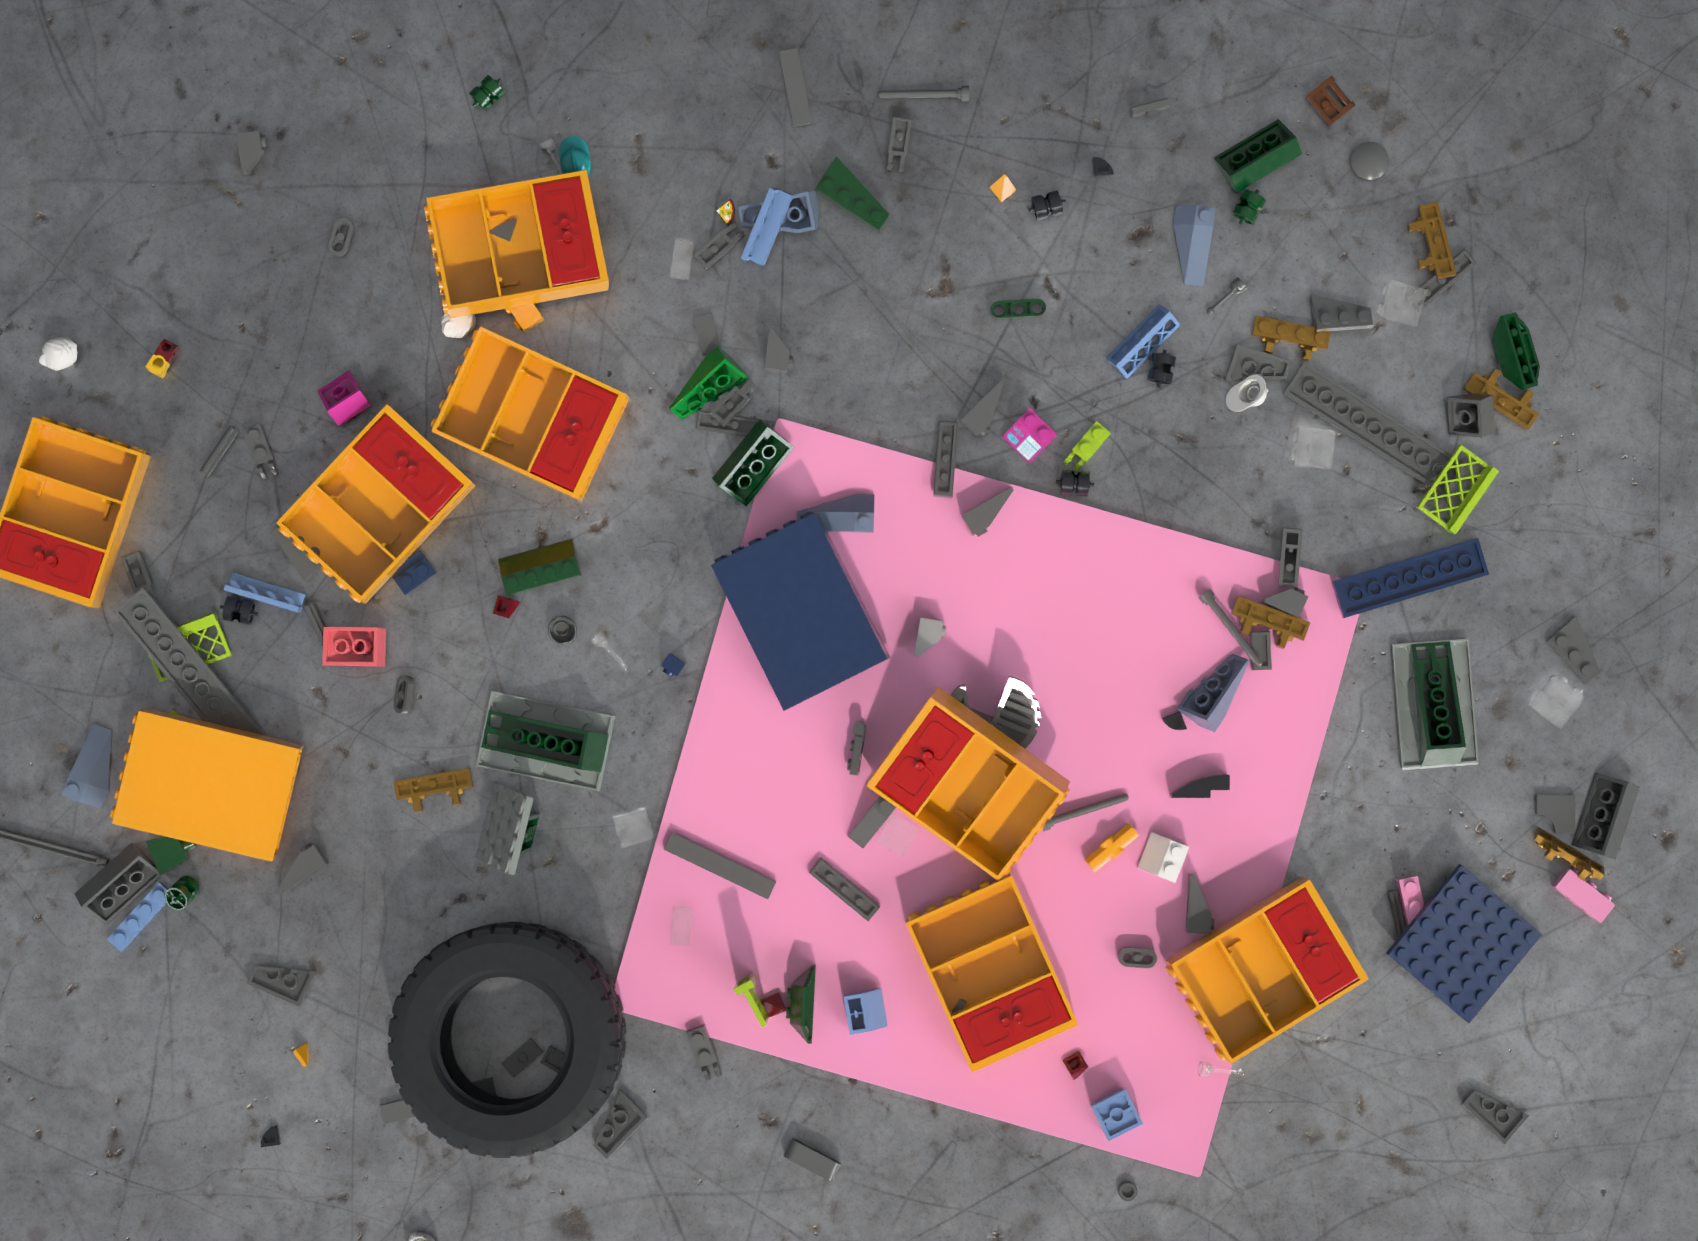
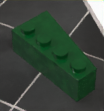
M836 156L815 187V191L863 224L880 233L890 214Z

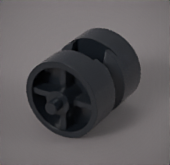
M1058 190L1047 193L1045 198L1042 195H1036L1031 197L1032 208H1028L1029 212L1033 211L1037 221L1048 218L1049 214L1053 216L1063 215L1062 206L1063 203H1066V199L1062 200L1060 198Z
M1164 349L1163 353H1152L1150 361L1152 368L1149 369L1147 377L1148 381L1157 384V388H1160L1161 384H1172L1174 373L1171 372V369L1175 368L1176 357L1166 354L1167 350Z
M1062 470L1060 480H1056V484L1061 486V495H1072L1073 492H1076L1077 496L1088 497L1090 486L1094 487V483L1090 481V472L1081 471L1075 475L1073 471Z
M227 596L224 606L220 605V609H223L222 618L225 621L235 622L238 620L241 624L251 625L254 615L258 616V612H255V601L243 599L240 601L238 597Z

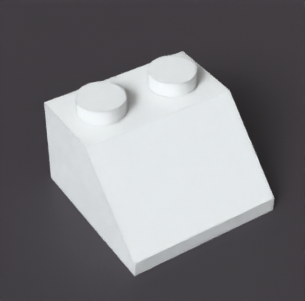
M1151 832L1137 868L1176 883L1189 847Z

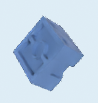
M1125 1087L1090 1103L1108 1141L1143 1124Z

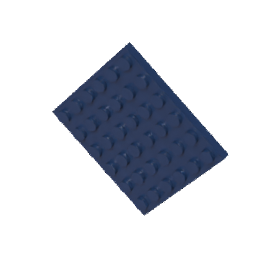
M1458 864L1388 949L1386 954L1462 1019L1470 1023L1542 934L1464 866Z

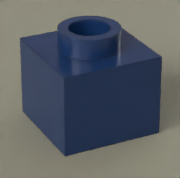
M669 653L661 666L664 667L663 672L670 677H673V675L678 677L686 663Z

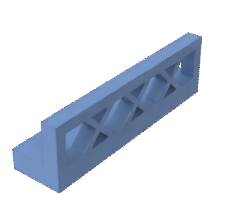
M778 187L769 188L741 259L745 261L752 260L762 266L765 265L794 195Z
M1159 304L1106 359L1128 379L1180 326V323L1168 309ZM1171 320L1173 324L1168 329H1164L1165 324ZM1158 334L1157 340L1151 343L1152 337ZM1141 348H1145L1144 353L1141 356H1137L1138 351ZM1131 361V366L1125 371L1122 367Z
M233 572L229 584L224 587L225 591L301 613L306 594Z

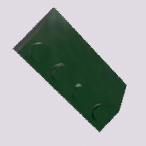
M1277 119L1214 157V161L1228 184L1238 193L1291 160H1294L1302 154L1296 136Z
M759 419L712 479L720 488L747 506L794 449V446Z
M572 539L498 559L501 578L507 596L582 576Z

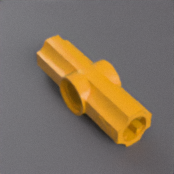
M1127 823L1117 833L1105 839L1099 845V848L1084 860L1096 872L1108 861H1112L1124 851V848L1137 839L1139 835Z

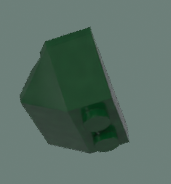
M1516 312L1500 316L1492 341L1503 377L1521 390L1538 386L1537 380L1540 364L1528 327L1518 318Z
M811 965L792 982L791 988L787 990V999H791V1006L787 1007L786 1018L790 1019L792 1027L808 1044H812L816 965Z

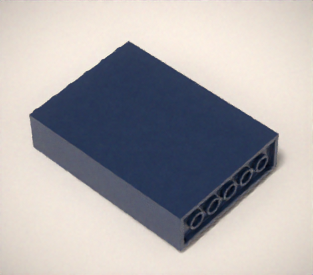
M810 511L801 515V520L797 522L791 520L783 524L784 528L781 530L773 529L767 532L766 538H756L748 542V547L740 546L731 551L732 555H722L714 560L715 563L711 565L783 711L891 658L820 515Z

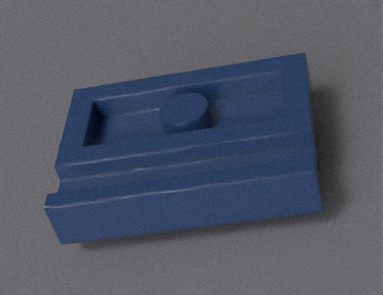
M420 550L408 558L392 577L404 595H406L437 572Z

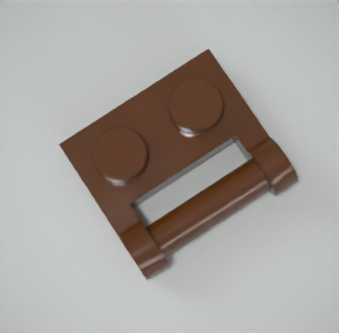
M1330 76L1305 97L1329 127L1356 106L1335 83L1333 76ZM1329 86L1345 107L1341 109L1325 88Z

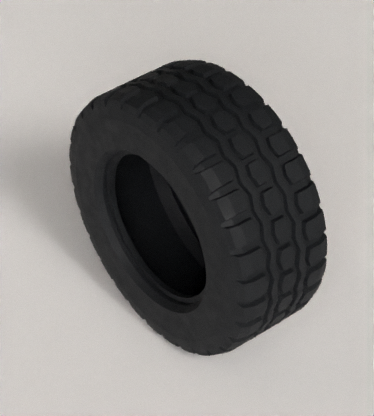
M492 923L464 931L440 943L428 955L424 956L416 964L412 974L407 976L401 986V993L396 997L392 1009L394 1014L393 1018L390 1019L388 1036L391 1037V1042L388 1043L389 1060L394 1065L391 1067L394 1081L399 1083L401 1087L399 1093L406 1105L410 1104L412 1114L421 1124L425 1122L428 1126L427 1130L439 1139L443 1137L447 1140V1144L460 1150L465 1148L471 1154L484 1157L491 1155L493 1158L522 1157L547 1150L566 1140L582 1128L601 1109L604 1102L611 1095L623 1066L622 1059L625 1057L626 1021L622 1014L623 1006L620 996L616 994V987L611 977L605 973L599 960L594 955L591 956L587 949L576 940L572 941L566 934L560 931L546 928V926L534 923ZM510 977L529 982L545 992L560 1011L567 1037L565 1058L556 1078L544 1091L538 1094L514 1099L491 1095L475 1086L464 1075L457 1064L451 1043L454 1015L466 994L486 979Z

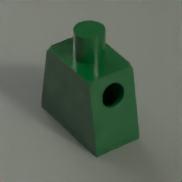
M166 836L146 841L160 875L171 871L190 858L188 850L197 847L195 843Z

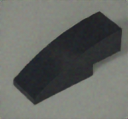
M1213 775L1191 781L1170 793V798H1211V790H1230V775Z

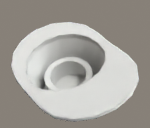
M1257 374L1251 375L1232 387L1226 396L1227 407L1234 412H1240L1250 406L1262 404L1268 393L1264 378Z

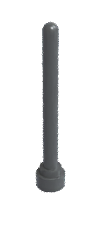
M962 86L958 90L879 91L878 97H958L962 101H969V86Z
M1211 588L1198 597L1202 603L1211 607L1255 666L1261 667L1262 661L1217 604L1214 597L1215 593Z
M1122 794L1053 816L1050 820L1046 821L1042 830L1043 832L1050 830L1056 823L1128 801L1129 796L1128 794Z

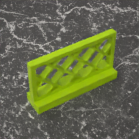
M1459 444L1416 508L1442 526L1448 533L1456 534L1499 471ZM1461 451L1467 455V463L1458 464V455ZM1479 463L1484 467L1480 474L1473 475L1472 464ZM1468 465L1470 476L1460 477L1459 467ZM1449 468H1455L1457 478L1447 479ZM1470 479L1471 487L1469 490H1462L1461 480ZM1457 481L1459 492L1450 493L1448 482ZM1444 483L1446 494L1437 496L1436 487L1438 484ZM1459 494L1460 503L1458 506H1452L1450 496ZM1446 497L1448 507L1439 509L1437 498ZM1434 499L1435 510L1428 511L1423 507L1427 500ZM1440 511H1449V519L1446 523L1440 520Z
M216 611L177 626L183 635L186 636L187 640L192 633L201 636L198 645L191 644L196 648V651L199 649L208 653L205 661L207 664L232 655L218 621ZM216 626L218 631L216 638L205 635L208 627ZM203 637L214 641L210 651L200 647ZM215 644L223 645L226 653L222 655L213 653ZM149 656L159 682L168 680L166 676H162L160 668Z
M751 974L736 982L734 991L737 996L744 993L761 1027L767 1025L769 1017L753 988L757 979L754 974Z

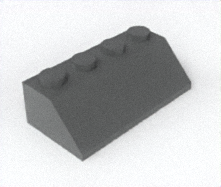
M1596 773L1572 846L1616 860L1640 787L1627 781Z
M131 843L74 894L83 909L104 925H107L162 875L159 874L152 860L140 848Z

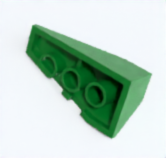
M717 346L703 359L669 409L679 418L684 419L702 409L703 405L713 400L715 402L719 399L718 396L730 392L735 386L741 385L749 377L730 355Z

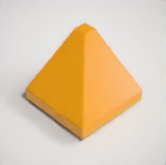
M1005 174L989 187L1000 202H1003L1016 191Z
M306 1042L293 1051L303 1067L310 1064L309 1046Z

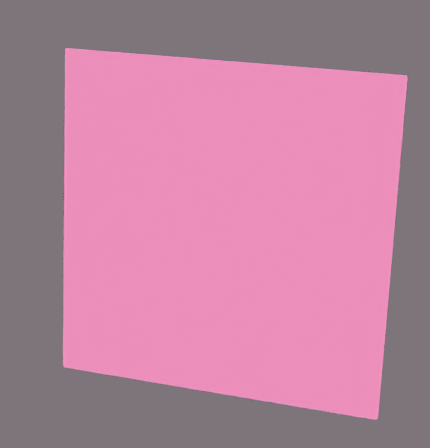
M779 418L776 421L774 430L792 444L794 449L755 495L741 547H748V542L756 538H766V533L773 529H783V524L791 520L797 522V511L854 494L875 495L873 533H828L891 658L783 711L726 597L615 982V991L620 996L623 1006L622 1012L686 1031L705 1025L710 1038L1192 1176H1201L1232 1064L1227 1061L1223 1062L1215 1053L1214 1049L1216 1046L1206 1038L1204 1034L1206 1029L1197 1023L1194 1017L1197 1014L1192 1009L1190 1010L1185 1002L1187 997L1178 991L1175 986L1176 979L1172 976L1170 977L1166 971L1165 966L1167 964L1165 960L1207 935L1185 932L1189 874L1195 875L1211 912V918L1215 920L1214 930L1282 889L1359 614L1342 618L1332 581L1342 578L1299 567L1297 588L1304 590V595L1309 596L1299 617L1302 620L1311 622L1305 639L1301 641L1293 638L1292 642L1287 641L1285 649L1276 647L1280 636L1276 634L1277 631L1258 624L1256 627L1252 625L1250 632L1270 631L1272 670H1252L1251 659L1211 607L1202 603L1198 597L1211 588L1215 593V601L1240 632L1243 623L1239 622L1240 617L1231 614L1237 596L1268 606L1262 603L1264 598L1288 589L1294 590V587L1278 586L1279 560L956 468L954 472L953 497L933 496L935 462ZM1012 487L1014 491L991 525L986 528L988 532L979 537L976 534L972 536L961 515ZM920 618L943 621V625L946 626L945 637H941L940 641L918 657L914 656ZM1250 633L1248 636L1241 634L1251 647ZM1235 654L1249 660L1227 714L1215 732L1198 726L1183 713L1181 715L1187 727L1185 730L1171 729L1163 722L1162 718L1178 712L1177 707L1191 689L1195 690L1201 685V681L1205 677L1208 679L1215 673V669L1229 656ZM1010 675L1023 680L1035 693V695L1031 694V696L1036 698L1039 703V707L1036 708L1041 713V718L1037 717L1040 725L1039 728H1035L1037 734L1025 749L1070 781L1068 786L1070 791L1064 802L1058 805L1053 816L1122 794H1128L1129 799L1107 808L1056 823L1050 830L1044 832L1042 830L1039 834H1036L1032 844L1028 849L1024 850L1022 857L1017 863H1014L1009 873L1015 881L1078 1026L972 1073L905 920L908 919V915L918 911V914L925 912V908L932 904H936V906L943 904L942 900L950 896L954 898L961 896L960 892L968 888L974 890L979 888L977 884L986 880L990 883L996 879L898 808H895L864 848H861L848 836L880 796L866 785L937 687L951 695L958 685L965 684L969 708L993 717ZM857 721H861L866 726L860 772L857 776L849 774L850 770H847L848 759H852L853 751H850L851 741L855 740V735L852 732L854 724ZM1213 775H1230V790H1211V798H1170V793L1191 781ZM1129 823L1138 833L1137 839L1126 846L1119 856L1112 861H1108L1098 871L1094 872L1084 859L1099 848V845L1105 839L1114 835ZM672 832L776 881L769 899L665 851L664 848ZM1151 832L1189 847L1176 883L1137 868ZM820 858L825 860L880 906L869 921L864 919L809 873ZM1125 947L1148 948L1155 952L1157 962L1151 968L1125 967L1119 962L1118 953ZM1126 953L1124 955L1125 960H1129L1131 958V955L1129 953ZM1144 955L1143 960L1145 962L1149 961L1150 956ZM811 965H816L812 1044H808L792 1027L790 1019L786 1018V1011L769 1017L767 1025L761 1027L744 993L737 996L734 991L736 982L754 974L757 981L753 988L761 1003L762 999L779 992L787 1009V1007L791 1006V999H787L788 988H791L792 982ZM881 988L888 1027L850 1035L843 995ZM1079 1051L1088 1068L1078 1078L1073 1080L1062 1060ZM1125 1087L1143 1124L1108 1141L1090 1103Z

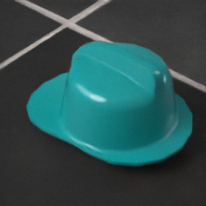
M577 136L565 138L558 150L562 173L587 170L589 176L591 160L587 143Z

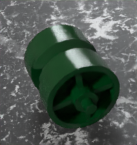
M487 75L481 81L480 87L476 86L469 92V95L475 102L472 106L475 108L478 105L487 111L494 104V99L498 100L505 94V91L499 84L502 80L500 78L494 80Z
M1244 189L1239 200L1241 203L1236 204L1232 215L1240 220V225L1243 222L1254 225L1259 216L1257 211L1262 210L1266 199L1258 194L1259 190L1256 189L1253 192Z
M190 876L179 878L165 893V901L168 906L174 910L185 909L199 895L200 887L198 882Z

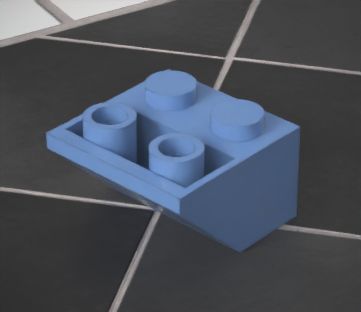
M881 988L843 995L850 1035L888 1027Z

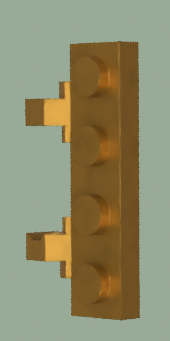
M1438 201L1419 205L1420 217L1416 218V222L1409 223L1407 227L1409 233L1411 231H1421L1422 235L1425 234L1430 253L1427 254L1428 257L1425 260H1417L1418 269L1429 267L1430 271H1435L1437 280L1456 276L1457 273Z
M1255 316L1252 335L1262 337V342H1266L1264 352L1271 354L1273 353L1275 342L1284 341L1299 344V347L1303 348L1301 360L1309 361L1311 360L1312 351L1316 352L1317 348L1328 349L1331 331L1316 332L1315 327Z
M1496 368L1489 376L1485 374L1484 377L1474 372L1463 389L1471 394L1493 395L1495 410L1526 430H1529L1539 413L1530 408L1532 404L1529 401L1534 393L1527 389L1523 397L1514 398L1498 387L1499 385L1496 381L1502 372Z
M1237 596L1231 612L1232 615L1240 617L1239 622L1243 623L1240 634L1248 636L1252 625L1256 627L1257 624L1277 631L1276 634L1280 635L1276 647L1285 649L1287 641L1292 642L1293 638L1304 641L1311 623L1241 596Z
M470 768L394 781L396 800L408 799V803H413L414 812L423 811L421 799H426V795L443 792L446 795L450 794V797H452V806L460 805L459 794H464L463 789L473 787Z
M1540 827L1536 830L1534 841L1538 846L1546 849L1545 858L1550 861L1555 856L1564 858L1572 867L1579 869L1577 876L1585 881L1587 876L1593 879H1602L1604 876V867Z

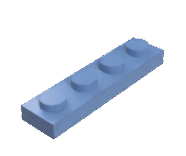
M158 882L107 940L120 952H123L166 904L165 893L168 888L161 882Z

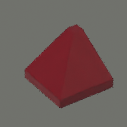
M498 595L493 614L510 618L520 602Z
M779 992L762 999L768 1017L787 1010Z
M1079 1051L1062 1060L1073 1080L1078 1078L1088 1068Z

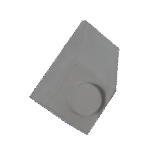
M920 618L914 656L918 657L940 641L941 637H945L946 626L943 625V621Z

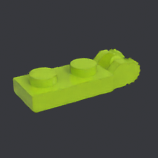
M1096 421L1071 450V454L1063 463L1065 465L1069 464L1076 454L1081 458L1079 463H1076L1072 471L1076 473L1111 433Z

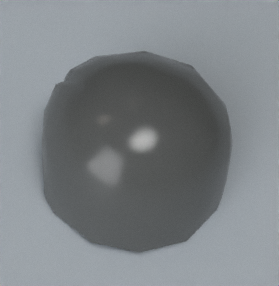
M558 616L550 621L548 635L557 644L572 643L577 636V626L570 617Z

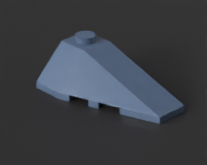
M816 191L794 194L779 231L802 233L817 229L819 206ZM764 201L737 207L741 226L754 227Z
M1197 205L1175 206L1173 229L1183 280L1186 285L1204 286L1216 208Z
M854 494L797 511V521L801 520V515L810 511L820 515L828 532L873 533L875 495Z
M1235 654L1229 656L1215 669V673L1208 679L1205 677L1201 681V685L1195 690L1191 689L1185 695L1177 709L1198 726L1215 732L1227 714L1249 660Z
M96 723L93 724L68 776L61 794L62 796L102 809L110 785L111 729Z

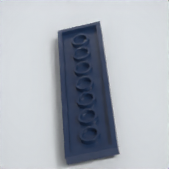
M1475 538L1332 581L1342 618H1346L1489 575L1479 539Z

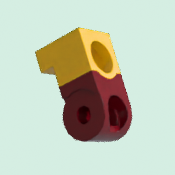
M164 339L147 363L146 369L164 379L167 374L166 371L178 352L179 346Z

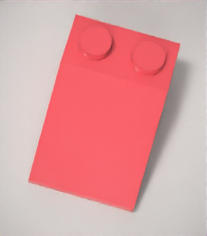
M323 628L322 665L385 667L386 628Z

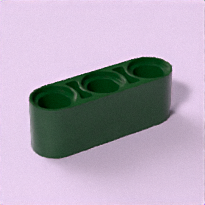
M1041 299L996 301L990 308V315L995 320L1039 318L1046 311V304ZM1032 305H1041L1042 311L1040 313L1033 312ZM1001 306L1004 309V313L996 315L993 310L994 307ZM1013 306H1022L1023 312L1021 314L1014 313Z

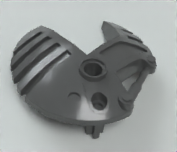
M1009 675L993 717L969 708L965 684L958 685L951 693L952 697L1023 748H1026L1037 734L1035 728H1039L1040 725L1037 717L1041 718L1040 710L1036 708L1039 707V703L1036 698L1031 696V694L1035 695L1033 690L1019 678Z

